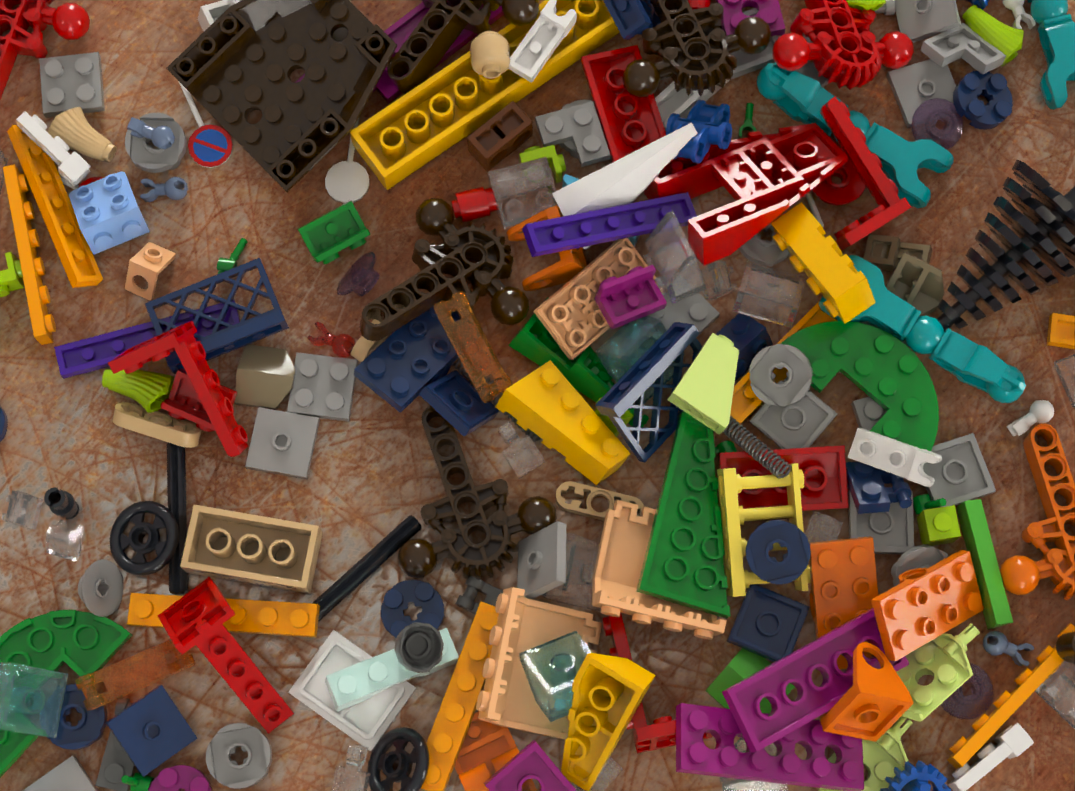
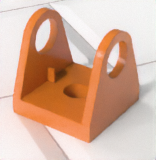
M555 205L511 227L506 233L508 240H526L524 233L519 232L523 231L522 228L528 223L563 217L559 206ZM583 247L558 252L561 260L524 279L521 283L523 290L537 291L568 282L588 265Z
M862 642L853 651V686L829 711L820 715V722L825 732L876 742L914 703L910 692L886 655L875 645ZM865 651L875 656L880 663L881 669L869 665L865 661L862 652Z

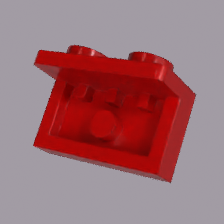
M185 369L177 370L168 399L162 401L160 408L167 410L168 415L175 419H188L195 422L196 427L203 431H215ZM220 385L219 387L224 397H227L233 405L237 391Z

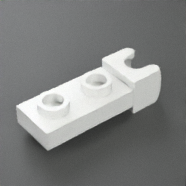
M549 0L534 25L510 57L509 70L531 83L562 39L568 35L577 20V13L574 9H570L564 16H557V0Z
M24 111L16 119L17 126L58 165V173L72 187L78 185L91 172L89 170L91 166L76 151L70 155L67 152L70 149L69 146L59 136L53 138L46 131L47 125L37 115L34 114L31 117Z
M861 427L857 428L848 455L850 459L906 478L909 481L926 487H931L935 480L924 472V464L926 462L935 464L942 461V456L914 447Z
M1019 723L1013 726L1010 725L994 738L997 745L994 746L990 742L976 753L979 759L971 766L966 763L963 767L956 769L952 773L955 779L948 786L953 791L968 790L1005 758L1011 759L1022 754L1034 743Z

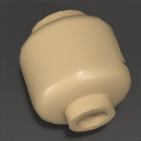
M482 32L471 42V65L476 73L483 75L485 78L493 79L509 69V43L498 32Z

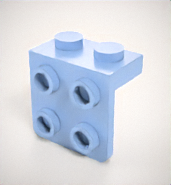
M123 171L80 186L69 193L80 230L93 255L150 232L136 202L129 180Z

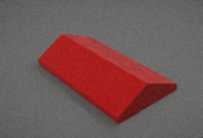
M638 45L581 56L580 59L612 162L666 136L654 94L646 97H637L631 95L623 84V73L627 65L634 60L642 59Z
M845 445L773 450L774 453H777V456H781V459H784V462H788V464L798 463L799 470L802 469L804 488H800L802 511L849 508ZM745 451L719 453V469L736 468V474H740L741 477L773 475V473H770L766 467H763L759 461H756L755 458ZM787 486L742 490L741 493H738V504L743 506V509L788 505Z

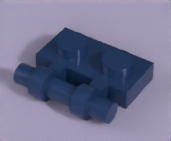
M859 461L846 462L847 484L858 514L889 512L890 504L896 502L899 503L901 508L911 506L912 500L910 497L912 492L908 483L904 482L903 477ZM891 483L892 487H885L884 484Z

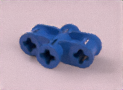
M698 100L690 110L687 118H681L679 114L672 113L667 121L666 135L691 122L698 133L689 140L674 159L678 157L691 159L693 163L699 164L709 151L711 144L718 145L719 149H727L732 137V125L729 123L730 106L728 104H721L720 106L706 104L705 100Z

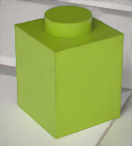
M955 505L926 509L916 517L922 545L935 546L953 543L961 537Z

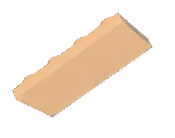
M628 238L615 241L533 311L569 360L577 357L610 328L594 300L600 283L612 276L616 278L624 276L637 266H642L643 268L648 266ZM654 275L653 279L657 286H659L661 283Z

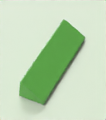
M981 499L964 501L956 507L966 549L971 554L984 606L983 614L987 629H994L1013 623Z

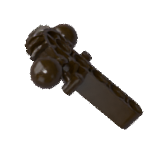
M421 0L424 6L430 9L390 61L387 67L388 75L401 93L406 94L427 79L463 29L478 35L485 31H492L488 23L491 15L490 11L497 10L499 6L502 7L503 15L510 23L518 26L530 24L538 15L539 0Z
M650 0L661 23L654 28H647L642 32L643 51L648 55H660L663 61L654 64L646 59L634 60L627 65L623 73V84L631 95L646 97L657 90L660 80L671 77L675 82L677 92L685 88L688 96L692 91H698V94L702 96L704 90L708 89L713 94L715 85L723 88L726 84V79L731 80L733 70L737 68V59L730 53L741 50L743 53L753 55L764 51L772 37L770 26L762 18L756 16L746 17L737 24L733 34L725 36L723 31L724 8L720 3H712L709 7L692 10L688 0Z
M439 198L424 200L416 211V222L419 229L427 235L440 236L443 244H429L425 239L416 241L412 261L418 265L421 271L364 307L359 326L361 335L370 341L381 340L443 300L457 311V315L460 318L467 319L471 316L474 305L479 297H483L487 293L492 298L491 312L496 320L506 325L520 323L528 314L529 300L526 294L519 288L505 287L500 279H508L511 276L513 256L510 255L511 246L504 245L506 241L505 236L496 237V228L487 231L485 230V223L478 228L475 227L473 221L468 224V227L457 230L453 225L454 215L450 204ZM467 259L475 260L477 263L469 262ZM443 274H449L453 278H447ZM470 283H471V286H472L473 291H470V290H469L468 285H469ZM419 289L428 290L430 293L420 292ZM401 304L406 308H397L394 305ZM375 319L381 323L373 324L368 320Z
M429 406L422 414V424L447 497L424 505L420 512L424 523L430 525L434 531L437 530L441 534V540L434 543L420 538L407 541L399 550L397 557L398 565L406 575L420 578L430 574L436 567L437 561L451 557L454 561L451 568L453 573H457L463 567V578L467 579L472 570L475 571L476 579L481 580V571L486 570L488 577L491 578L494 576L492 567L496 566L500 572L505 570L501 562L502 559L509 563H512L514 560L513 556L507 551L517 552L519 546L510 541L511 535L523 530L532 535L555 523L557 519L556 509L552 502L546 498L536 496L523 501L516 514L507 516L504 512V506L507 505V496L509 494L507 482L503 479H497L494 482L475 487L454 427L445 418H443L445 421L441 427H430L428 423L432 418L443 417L432 406ZM444 445H451L455 448L453 454L446 457L441 456L438 451ZM460 473L465 476V480L460 485H452L448 482L450 476ZM464 502H472L476 506L475 510L470 514H462L458 509ZM495 505L496 511L486 519L484 511ZM457 522L459 529L445 528L443 524ZM477 530L484 532L486 538L483 542L475 544L469 540L472 532Z

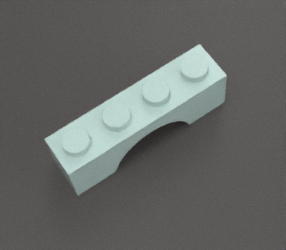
M448 629L439 630L444 642L442 660L430 672L417 673L407 670L398 662L395 650L392 649L327 675L325 683L336 711L338 712L363 702L373 695L401 682L419 676H427L456 664L459 656Z

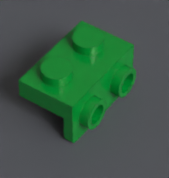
M351 200L297 228L314 261L317 263L322 261L323 264L330 263L340 257L338 252L348 246L350 250H353L367 242L365 237L370 235L369 230L365 227Z

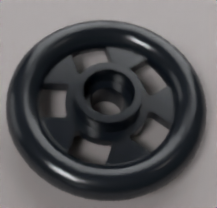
M140 501L128 506L118 515L112 526L109 541L111 554L119 567L130 574L144 576L160 571L171 561L178 547L179 527L174 515L167 507L154 501ZM145 513L155 515L153 524L143 522ZM132 522L135 526L130 530L129 536L124 534V530L127 524ZM166 528V541L159 542V529ZM146 534H148V540L144 544L143 538ZM129 546L137 552L132 559H129L125 553ZM155 550L157 557L147 562L145 554Z
M400 727L389 731L377 742L370 755L367 768V778L371 791H393L394 782H401V789L399 791H419L429 769V750L426 741L420 733L411 728ZM408 742L414 747L410 754L404 751ZM394 744L396 750L386 754L388 749ZM413 763H416V767L411 778L409 777V774L411 773ZM380 770H382L387 777L383 781H381Z

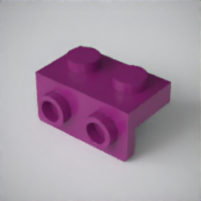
M654 265L645 268L637 266L624 276L619 278L612 276L600 283L594 300L611 330L665 309L667 302L653 279L656 272Z

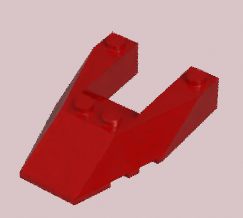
M816 123L778 128V133L762 135L760 131L749 132L746 138L731 140L727 149H719L718 145L711 144L709 151L699 164L693 163L691 159L678 157L677 159H671L660 171V174L644 190V195L650 200L688 192L692 199L720 187H724L736 200L735 202L688 220V248L705 266L733 254L848 161V156Z

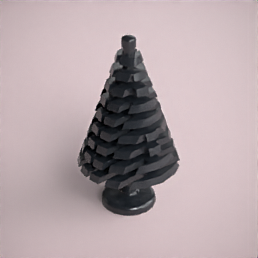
M1016 160L1012 168L1013 174L1023 185L1021 186L1015 180L1007 177L1003 184V189L1023 214L1002 196L997 197L993 205L1021 238L995 215L988 212L984 220L985 224L1008 251L1005 253L993 239L979 229L975 240L995 263L990 266L989 262L971 247L969 248L966 257L979 270L982 276L976 279L963 265L960 266L957 275L968 285L969 289L964 293L953 282L949 285L947 291L957 302L951 307L942 299L938 306L943 313L937 320L942 324L944 332L953 324L958 329L967 326L968 324L960 317L965 311L977 321L986 317L975 304L979 299L994 312L1002 309L1003 305L989 291L993 286L1011 303L1022 300L1017 291L1005 280L1004 277L1007 274L1030 295L1039 292L1040 288L1036 286L1031 277L1018 265L1020 262L1047 286L1058 283L1057 278L1052 275L1053 272L1032 250L1064 277H1070L1075 274V268L1069 264L1070 261L1064 256L1065 254L1075 262V186L1063 196L1060 192L1050 187L1051 184L1026 163Z

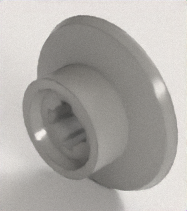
M97 560L86 569L84 575L79 580V597L88 610L96 616L106 617L113 614L122 601L124 584L118 567L109 560Z

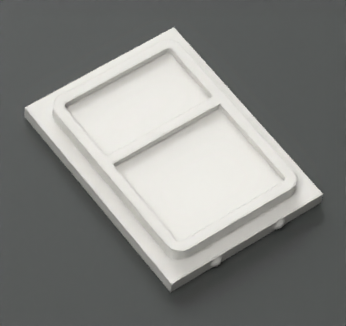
M333 630L323 645L319 647L318 652L305 670L300 673V677L288 693L372 752L377 742L382 738L392 722L396 720V716L411 697L416 687L404 681L373 695L363 702L337 712L325 683L326 676L370 659L372 656Z

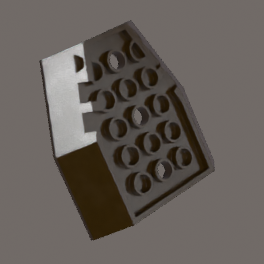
M242 0L230 6L166 69L264 170L288 192L353 129L393 55L397 44L377 24L374 26L349 0ZM338 28H346L348 30L347 37L342 41L333 39V34ZM296 69L305 70V76L300 82H292L290 80L291 73ZM253 110H260L262 112L261 120L255 124L248 123L249 113Z

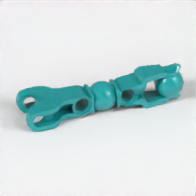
M1027 0L1028 3H1031V16L1040 25L1037 31L1047 62V70L1040 80V89L1048 108L1058 109L1067 101L1066 82L1075 81V23L1072 20L1071 14H1067V0Z
M767 63L757 76V87L762 96L772 100L775 105L793 120L801 121L805 124L816 123L830 136L833 132L821 115L820 109L835 96L821 87V84L813 78L797 71L781 69L776 63ZM855 110L849 111V118L855 128H860L866 137L865 144L870 152L875 153L882 163V171L897 186L900 200L905 197L909 204L915 208L926 207L930 201L931 192L918 179L917 169L927 168L937 173H944L953 165V155L931 139L909 142L889 129L877 125L876 122L870 126L868 118L863 113Z
M857 255L848 256L853 261L858 272L861 270L866 276L876 302L850 321L867 322L895 336L900 341L906 339L908 346L914 352L930 354L928 357L930 360H933L936 364L955 375L959 381L987 392L995 401L1011 403L1020 398L1026 384L1022 372L1017 367L1006 364L987 347L978 345L949 328L944 332L942 324L936 318L919 316L921 311L887 290L884 285L883 274L876 265ZM822 296L819 301V307L824 313L832 317L823 304L826 299ZM839 316L833 318L837 321H842Z

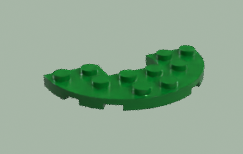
M832 321L804 328L781 343L794 346L807 356L813 370L811 387L820 393L840 371L887 412L870 431L920 449L932 450L939 423L937 394L923 363L898 338L884 330L864 323L849 321L844 324L843 321Z
M57 610L32 619L28 618L13 626L0 637V778L43 732L21 709L64 663L74 670L85 682L89 683L133 636L129 631L106 617L96 616L93 613L77 610Z

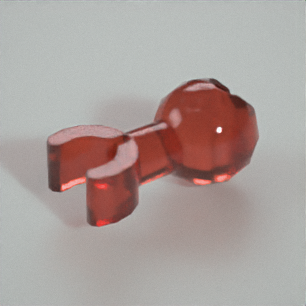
M320 322L315 323V326L318 330L322 331L324 337L314 338L309 335L307 338L313 345L322 346L326 344L331 346L334 354L339 357L346 358L351 356V351L355 345L353 337L343 333L337 336L329 333L324 324Z

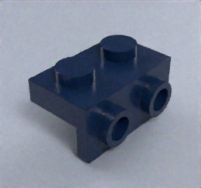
M743 311L739 312L716 333L717 336L724 335L734 343V347L739 350L735 381L746 373L750 368L753 358L759 351L773 345L766 327Z

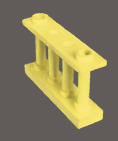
M798 463L788 464L792 466L790 473L780 479L774 475L741 477L740 474H736V468L717 469L725 551V576H727L728 584L727 596H746L745 588H749L750 585L769 583L761 580L755 573L744 569L743 557L746 556V546L748 543L745 537L741 538L740 525H744V521L789 518L790 523L795 524L804 532L800 488H804V474L802 469L799 470ZM787 486L788 505L743 509V506L738 504V493H741L742 490ZM774 543L771 551L787 550V548L781 547L779 543ZM807 564L802 574L794 580L795 590L809 591L808 583H811L809 564Z

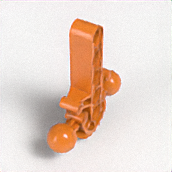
M1039 424L1025 437L1023 446L1047 519L1029 524L1022 531L1021 537L1026 543H1032L1036 549L1039 548L1044 555L1038 561H1033L1023 555L1007 558L1001 565L1000 573L1004 588L1013 594L1026 595L1038 586L1039 580L1050 577L1056 585L1052 592L1057 594L1064 590V600H1069L1073 594L1075 595V536H1070L1065 532L1064 523L1071 524L1075 528V483L1056 429L1048 424ZM1034 436H1042L1047 442V447L1039 446ZM1044 465H1052L1057 472V476L1048 475L1044 470ZM1054 494L1062 495L1066 499V506L1058 505L1054 500ZM1055 542L1056 548L1050 550L1045 543Z

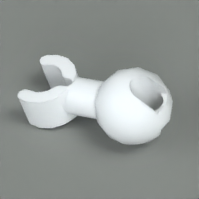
M1002 0L1003 5L1013 12L1015 18L1012 25L1013 28L1022 29L1020 20L1027 23L1030 30L1036 25L1033 17L1025 12L1023 7L1025 0Z
M1036 400L1030 406L1028 414L1013 421L1006 427L1013 437L1017 434L1020 436L1036 422H1049L1054 416V407L1049 401Z

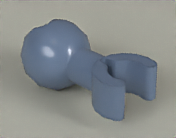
M131 117L127 126L128 130H132L130 133L132 136L151 139L154 146L159 149H167L174 144L175 136L168 126L160 125L153 128Z
M180 177L169 178L165 183L155 184L150 179H142L141 183L145 187H152L153 189L147 194H141L140 197L145 202H152L162 195H167L172 200H181L187 195L188 186L186 181Z
M995 630L987 633L983 639V647L990 655L999 656L1004 653L1011 656L1014 663L1018 666H1028L1030 664L1029 661L1022 659L1021 654L1017 651L1023 649L1032 651L1034 646L1031 644L1015 645L1008 642L1006 635Z

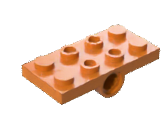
M871 536L809 543L811 549L809 565L812 587L809 593L811 615L815 622L816 639L873 608L871 600L878 596L874 541ZM863 651V654L867 658H870L872 656V654ZM839 655L837 658L839 669L848 668V662L843 655Z
M959 550L929 568H915L901 573L898 577L900 584L871 600L885 655L891 661L903 658L984 610L970 551Z
M479 711L473 715L454 765L465 791H489L484 783L519 753L509 729L478 719ZM532 778L527 779L523 783L522 791H537Z

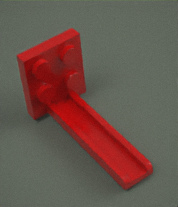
M835 96L821 107L820 113L878 204L877 208L859 218L861 224L857 219L834 234L837 239L835 241L842 251L912 207L905 197L900 200L898 188L891 179H887L879 157L875 153L870 152L865 144L866 137L860 128H855L849 118L850 112L847 106L842 101L839 102Z
M192 320L135 345L108 362L113 374L122 370L129 374L142 368L143 364L151 360L156 362L169 356L170 352L175 350L227 455L235 457L248 447L246 431L241 425L237 424L233 416V405L227 397H224L219 387V377L213 369H210L205 359V349L199 341H196L193 335L197 332V329Z
M209 576L160 613L158 618L174 646L182 655L195 645L199 648L269 734L294 713L223 625V623L235 615V612Z
M620 613V617L607 615V617L602 618L605 636L612 637L614 646L609 648V655L628 658L632 661L622 614ZM642 702L626 727L627 730L633 729L637 754L675 746L676 720H673L672 716L660 717L653 720L654 724L647 726ZM704 733L703 739L712 738L713 735Z

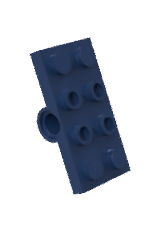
M443 300L391 334L354 369V376L401 413L419 396L425 386L448 374L452 363L482 335L483 329L469 318H460L457 315V311Z

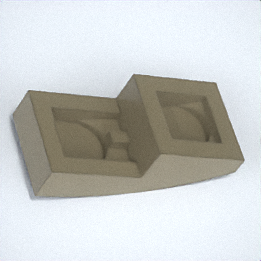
M869 234L863 259L876 265L879 269L893 272L904 252L929 264L932 248L931 245L900 242L899 237Z

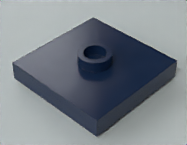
M457 370L425 386L419 394L464 437L494 419L499 413V410Z
M758 584L750 585L727 642L776 662L793 652L810 607Z
M162 685L157 686L106 722L142 777L197 739Z

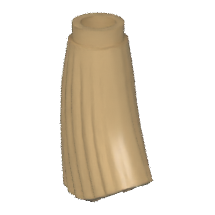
M81 107L71 108L56 115L48 130V133L53 138L59 136L69 146L70 150L76 151L79 154L110 162L115 156L117 147L88 123Z

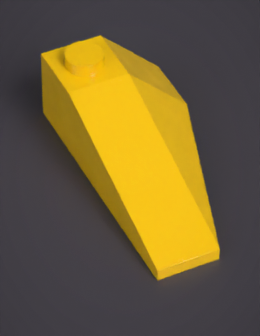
M588 653L573 680L572 707L569 709V729L567 739L565 740L561 772L567 780L585 791L591 790L656 675L628 658Z

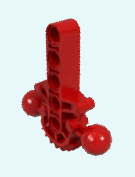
M0 0V100L18 54L34 56L37 59L46 57L48 51L43 44V33L41 31L47 28V24L52 25L54 31L66 40H78L85 36L89 30L90 19L88 12L76 3H64L58 6L57 9L49 7L55 0ZM20 4L17 9L11 10L13 6ZM29 25L33 29V32H31V34L27 32ZM10 30L7 35L1 36L3 32Z
M804 0L807 9H802L791 24L790 31L792 33L780 36L775 41L772 49L773 60L781 69L787 71L799 70L807 64L808 60H813L814 66L819 72L818 77L824 76L828 79V84L835 82L839 89L846 86L849 90L854 87L861 88L866 83H869V81H872L882 64L891 69L904 67L911 61L914 53L911 39L907 34L898 31L889 32L879 39V42H875L876 37L870 32V25L876 18V13L872 9L859 10L849 7L847 0ZM802 35H804L806 38L809 37L812 43H808Z

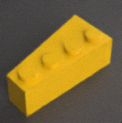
M802 202L771 223L776 233L772 236L774 242L782 252L785 249L789 251L792 255L789 261L798 273L804 271L809 277L806 283L816 296L819 293L823 295L826 299L823 304L833 318L839 316L843 323L846 324L876 303L866 276L861 270L859 272L856 270L853 261L847 254H842L836 241L830 235L824 236L826 233L822 225Z
M551 360L507 388L495 406L502 413L508 412L518 420L516 423L524 430L530 429L543 439L541 443L550 450L552 448L556 449L565 456V461L595 485H598L618 471L631 454Z

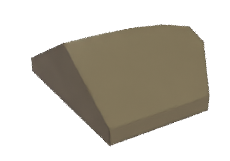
M906 252L901 256L885 285L891 293L921 311L919 316H927L936 311L944 296L942 270Z
M249 344L244 347L237 367L235 389L237 395L235 404L278 409L282 400L293 387L296 371L286 349Z

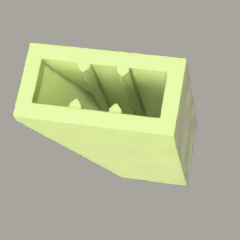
M712 333L667 399L719 435L726 429L730 421L739 350L734 347V343L724 335L717 336Z

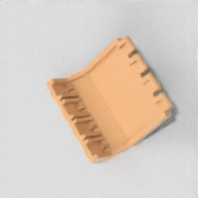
M616 499L613 510L609 509L606 511L592 577V606L601 608L600 613L608 616L620 617V613L632 615V621L641 624H651V620L663 623L664 629L682 632V628L693 630L695 637L712 640L713 636L723 634L727 620H717L716 615L637 592L656 509L643 506L639 517L637 516V504Z
M515 587L504 589L503 594L500 593L496 601L495 611L499 615L497 625L492 627L489 636V644L492 645L490 658L486 659L483 667V677L486 680L484 691H480L476 702V709L479 711L478 719L501 727L566 740L570 721L568 720L569 709L572 707L573 680L588 653L597 654V651L587 649L588 644H599L602 623L593 621V614L528 599L524 597V589Z

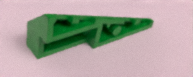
M533 313L509 343L510 347L539 366L551 360L576 390L594 402H597L599 398L603 397L615 385L612 382L614 378L613 373L590 346L573 360H569L535 313ZM629 408L628 411L634 416V408ZM646 414L642 415L641 427H643L649 419V417ZM633 418L628 423L633 426Z

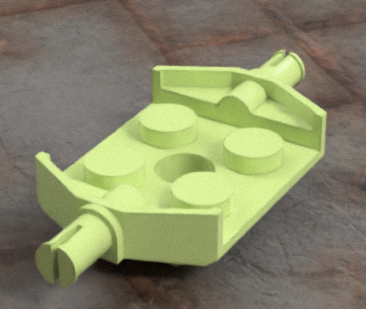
M970 623L959 635L953 636L952 634L944 633L906 655L909 665L897 671V674L910 692L914 704L901 717L919 722L923 721L973 676L966 654L968 650L967 644L980 634L973 624ZM923 675L934 676L933 682L929 685L923 686L918 684V680Z
M900 717L876 742L862 739L863 765L868 770V777L864 781V790L862 791H880L882 788H888L889 784L885 780L886 776L894 778L896 776L894 773L895 767L901 771L905 770V762L908 761V758L900 740L905 731L913 724L910 719L905 722L907 718ZM835 752L828 759L831 763L836 762ZM817 788L818 791H842V790H833V789Z

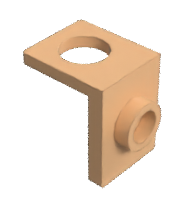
M148 242L129 260L125 290L151 301L154 298L158 275L175 259L176 253ZM140 275L144 277L148 282V289L139 288L134 281V276Z

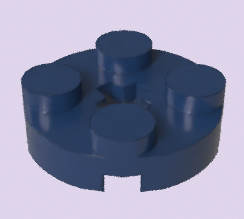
M979 71L970 72L960 80L953 92L955 110L961 118L965 116L970 120L969 124L975 128L983 130L993 129L1012 113V95L1007 87L1006 78L1001 74H992L990 72L982 74ZM980 95L984 96L988 101L987 105H984V102L978 100L977 97Z
M771 520L759 525L750 535L746 546V558L752 572L761 580L777 585L787 584L796 580L806 569L811 556L810 544L804 532L795 524L784 520ZM774 543H779L781 547L787 548V553L783 554L782 561H777L776 557L769 556V551L773 549Z
M405 580L394 585L392 589L385 593L381 605V619L384 627L395 639L402 629L414 622L428 623L439 630L445 617V608L440 594L431 584L419 580ZM414 603L415 607L422 608V612L417 614L416 620H411L410 616H404V611L408 609L409 604Z
M70 684L58 688L52 693L53 695L48 699L47 703H44L41 709L40 724L44 735L53 744L63 749H84L103 736L107 722L106 705L97 692L83 685ZM76 708L77 713L82 714V719L78 721L76 726H73L72 722H66V716L71 715V709Z

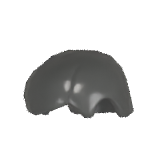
M414 622L400 631L396 638L394 650L398 662L407 670L426 673L430 672L442 660L444 642L440 632L431 624Z

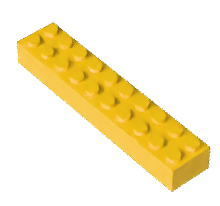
M549 0L539 4L538 15L530 24L518 26L510 23L498 32L509 43L510 57L540 16V12ZM557 0L556 15L564 16L570 9H574L577 13V20L532 83L509 69L493 79L479 75L472 68L469 51L351 130L350 136L353 146L385 189L389 190L477 130L512 101L517 103L580 60L581 56H586L620 33L604 1Z

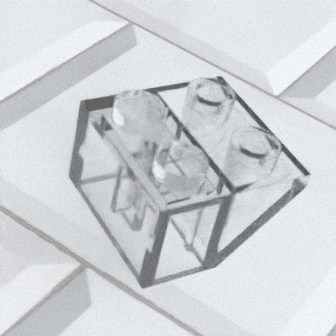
M547 157L488 172L489 188H492L497 206L496 212L504 229L511 228L555 205L558 206L552 195L557 190Z

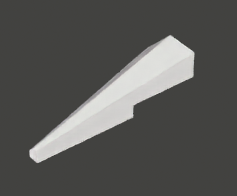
M691 122L552 193L563 216L630 204L660 174V171L671 159H674L679 154V151L689 140L698 133ZM592 245L585 246L583 248L586 250L590 248Z

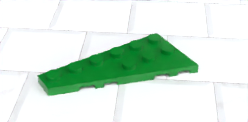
M682 412L679 415L637 592L727 619L731 616L730 606L727 605L726 589L728 584L727 576H725L723 556L725 551L721 509L718 506L717 497L719 487L718 478L715 475L713 430L688 413Z

